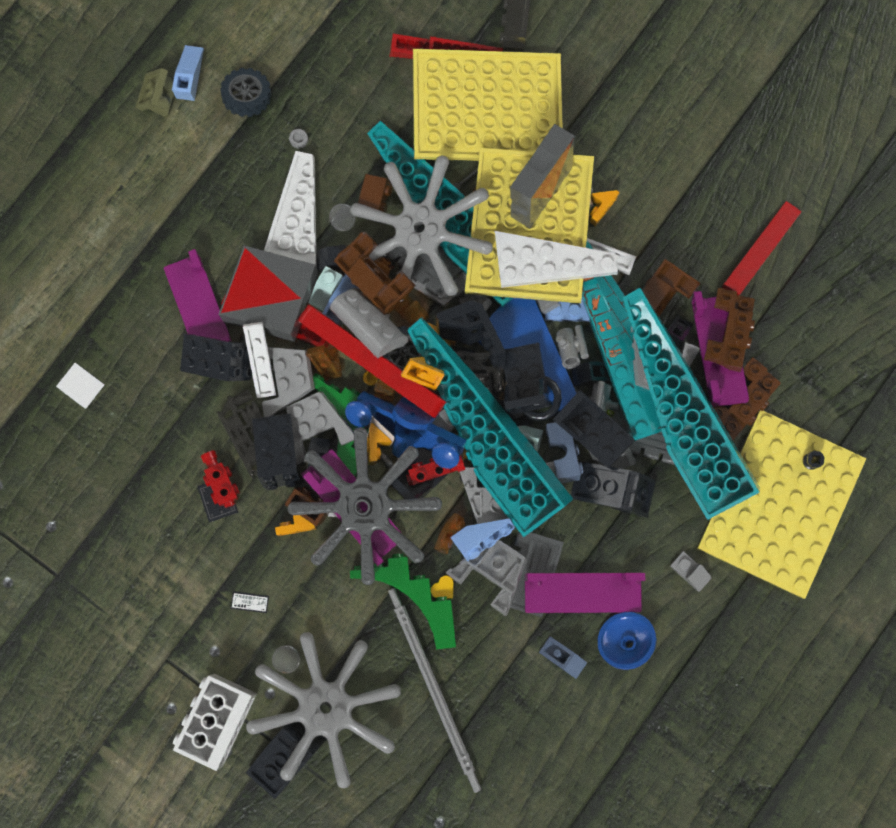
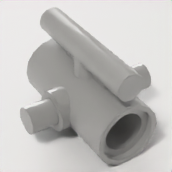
M581 325L575 326L576 336L571 328L560 329L556 334L562 365L567 369L575 368L580 364V355L582 359L589 357Z
M597 381V383L593 384L592 396H589V398L605 413L611 409L618 410L619 403L612 402L609 399L612 386L605 384L603 381Z

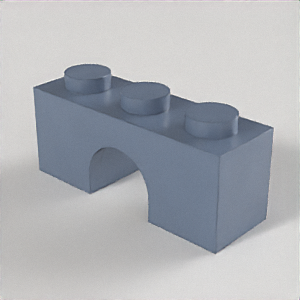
M556 422L546 424L549 448L560 447L566 452L564 458L554 460L556 477L561 483L580 480V475L583 474L582 463L577 460L579 455L578 445L574 444L573 437Z

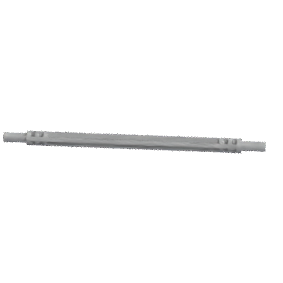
M393 588L388 592L395 606L394 611L429 689L464 775H467L474 793L479 792L482 789L474 773L473 763L470 760V756L467 753L421 646L406 607L402 605L396 589Z

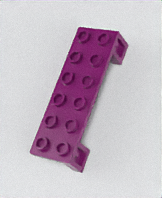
M195 249L188 251L189 258L165 266L164 271L187 333L232 341L225 322L218 315L220 309L198 252Z
M701 291L694 292L691 304L709 401L713 407L748 403L749 396L743 366L741 372L728 370L717 363L704 360L707 341L722 342L728 312L714 308L716 297L703 298Z
M332 449L322 456L347 483L356 481L355 476ZM312 466L301 473L324 502H336L339 500L340 491ZM362 501L360 508L363 511H367L368 505ZM334 513L342 522L341 516L338 513ZM389 519L390 524L398 530V528ZM354 530L349 531L361 545L360 534ZM375 530L371 535L373 561L379 566L383 562L382 557L394 548L396 544L385 532Z
M524 573L526 613L642 611L641 581H645V573Z

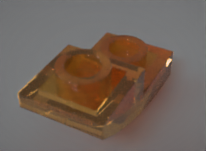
M457 513L451 516L443 527L434 549L448 555V551L453 544L451 537L465 526L463 517Z

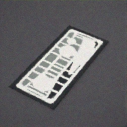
M233 592L230 609L267 613L269 596Z

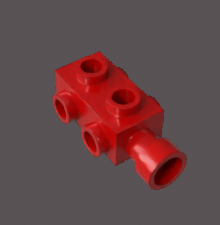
M215 450L201 455L203 463H206L208 468L204 470L206 475L203 476L207 487L211 486L213 493L210 495L214 504L218 503L220 507L224 506L225 508L235 505V500L238 499L237 494H240L236 483L232 484L229 479L232 474L228 465L224 467L222 462L218 464ZM220 472V477L214 478L213 474ZM223 489L228 491L226 496L221 495Z
M460 455L457 466L451 469L443 468V472L437 474L435 470L440 466L431 458V463L423 465L422 462L411 465L412 469L408 470L409 474L406 477L409 486L466 469ZM419 473L424 474L423 480H418L417 475Z

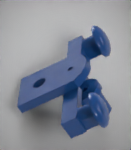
M363 391L357 397V401L348 403L345 408V415L351 424L357 427H365L370 424L373 416L386 430L390 431L395 437L392 453L398 458L409 446H413L415 448L424 447L432 451L433 460L442 468L451 469L459 463V456L462 454L467 440L432 424L436 418L423 411L404 396L394 406Z

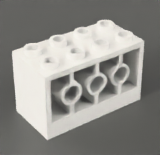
M217 674L208 675L207 678H203L199 686L201 692L198 696L194 697L190 705L192 711L189 715L186 714L181 724L184 726L181 733H177L174 738L173 744L175 746L173 751L217 771L224 766L257 693ZM218 698L223 699L222 705L219 704ZM211 716L214 717L215 723L210 722ZM201 735L205 736V742L202 741Z

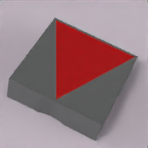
M556 124L550 129L531 159L510 186V198L512 200L511 217L528 228L533 226L572 169L575 136Z
M243 246L218 315L223 322L243 327V324L263 322L265 333L295 342L301 325L298 318L311 297L319 274L317 267L312 263Z

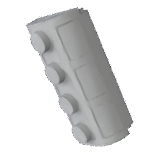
M352 288L340 294L332 302L330 310L377 358L408 343V338L370 300L364 297L363 292L359 288Z

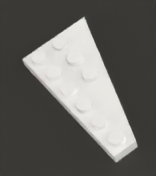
M295 151L264 251L312 263L317 267L315 157L312 154Z
M495 231L501 288L618 274L615 253Z

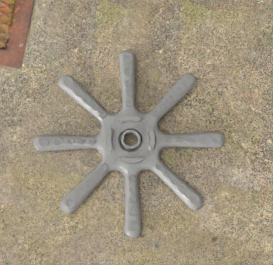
M441 155L437 157L426 197L421 203H414L396 164L394 162L386 163L384 171L403 203L402 213L397 216L359 203H354L350 208L353 216L395 227V236L378 245L369 257L375 261L396 247L405 248L407 255L401 272H404L411 279L417 256L427 254L431 259L445 293L448 296L456 295L458 287L438 253V246L446 241L485 255L492 252L493 246L491 242L452 233L446 229V222L449 218L487 200L489 197L487 189L479 188L450 207L438 210L434 203L449 164V159L446 156ZM420 225H425L424 231L417 233V228Z
M305 632L300 636V641L312 677V684L309 688L303 689L264 664L258 665L255 670L257 677L296 697L299 702L298 708L293 712L251 720L247 723L246 729L250 734H257L293 722H301L305 726V733L281 769V778L286 781L292 780L313 739L316 736L322 735L328 740L337 785L340 788H347L351 784V779L338 740L339 732L342 729H349L384 753L389 754L393 752L395 744L392 740L355 721L351 716V711L359 705L397 698L401 695V688L397 684H392L356 696L348 695L345 692V684L368 649L367 643L362 640L357 641L337 679L334 682H326L321 674L314 637L311 633ZM327 705L330 712L323 713L320 710V706Z

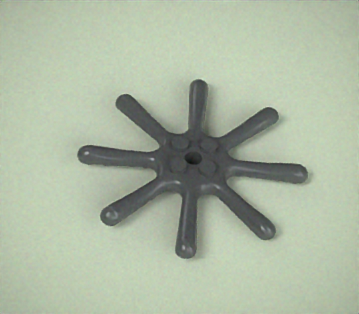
M358 427L353 433L357 466L356 481L353 483L344 481L316 451L310 450L305 455L306 462L338 488L340 498L336 502H291L288 505V512L291 515L338 513L342 519L341 525L311 555V562L317 566L321 565L349 531H357L361 537V580L363 584L371 585L375 581L372 533L375 530H382L414 563H420L424 559V553L390 524L389 514L395 510L438 511L442 507V501L438 497L403 500L390 499L387 495L388 487L418 457L419 452L417 448L409 446L379 482H373L368 477L367 431L363 427ZM362 501L368 505L367 511H363L360 508Z

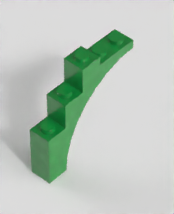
M315 373L313 376L315 389L325 394L338 410L339 415L343 420L347 421V425L354 432L358 427L348 421L345 415V408L348 403L357 401L360 393L353 388L350 390L344 388L339 393L340 389L333 384L327 385L323 382L325 379ZM338 438L337 456L356 478L357 466L355 449L353 448L354 441L341 445Z
M393 554L392 558L388 559L389 567H385V563L379 566L374 564L375 581H380L397 588L419 606L433 632L436 649L455 648L451 600H447V596L435 597V601L432 602L430 579H425V575L413 576L414 580H410L408 557H404L403 554ZM354 566V570L350 571V579H361V566Z

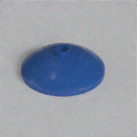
M622 612L612 616L603 624L598 635V649L603 659L609 665L623 670L634 669L646 663L654 653L657 642L656 632L650 621L634 612ZM629 643H633L632 647H627Z

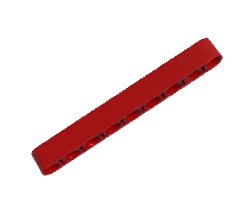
M310 304L307 305L298 318L300 323L432 417L436 418L447 403L427 387L402 377V369L384 356L377 358L357 337Z

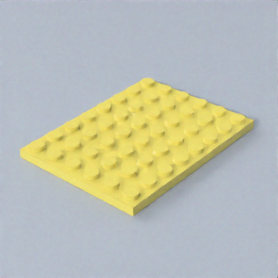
M413 49L414 159L436 160L438 156L444 155L449 160L479 161L480 148L535 152L554 124L563 128L561 54Z
M480 148L476 190L479 188L487 189L489 197L487 200L474 206L471 237L491 242L493 249L488 255L469 249L465 294L581 303L583 279L501 288L495 231L586 248L594 156L573 155L571 171L533 226L528 228L511 217L512 200L510 198V186L535 152Z
M759 410L757 419L753 422L740 454L757 481L760 493L710 518L697 549L805 599L866 458L774 415ZM812 451H820L825 457L824 464L814 470L806 469L803 465V457ZM815 457L811 460L812 464L816 461Z

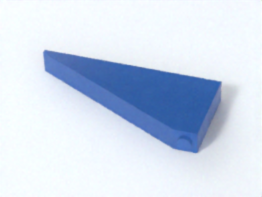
M513 298L504 306L500 305L489 319L504 349L540 343L545 376L554 380L561 390L562 402L558 410L560 412L577 393L565 367L562 365L561 357L534 299ZM547 386L550 404L553 405L554 394L551 388Z

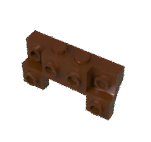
M361 232L347 248L338 254L334 262L350 278L351 283L357 286L363 292L364 297L370 300L383 315L390 314L400 300H404L416 285L404 272H400L392 281L369 257L377 247V244L366 232Z
M665 259L653 277L647 280L643 292L659 317L677 291L689 299L700 283Z
M718 288L714 308L727 311L728 315L722 342L708 340L704 360L722 365L728 370L741 372L746 348L750 349L752 338L749 337L750 331L753 332L755 320H752L754 298L739 296L737 291Z
M753 357L743 368L745 378L750 382L747 386L748 403L732 404L729 409L724 406L713 407L732 440L736 438L747 424L749 426L753 424L757 419L755 414L759 410L763 411L768 406L769 402L767 400L781 384L780 381L767 372L768 369Z

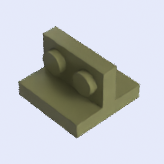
M160 68L145 74L135 108L141 111L149 109L162 116L168 115L174 96L172 91L174 79L167 76V70Z

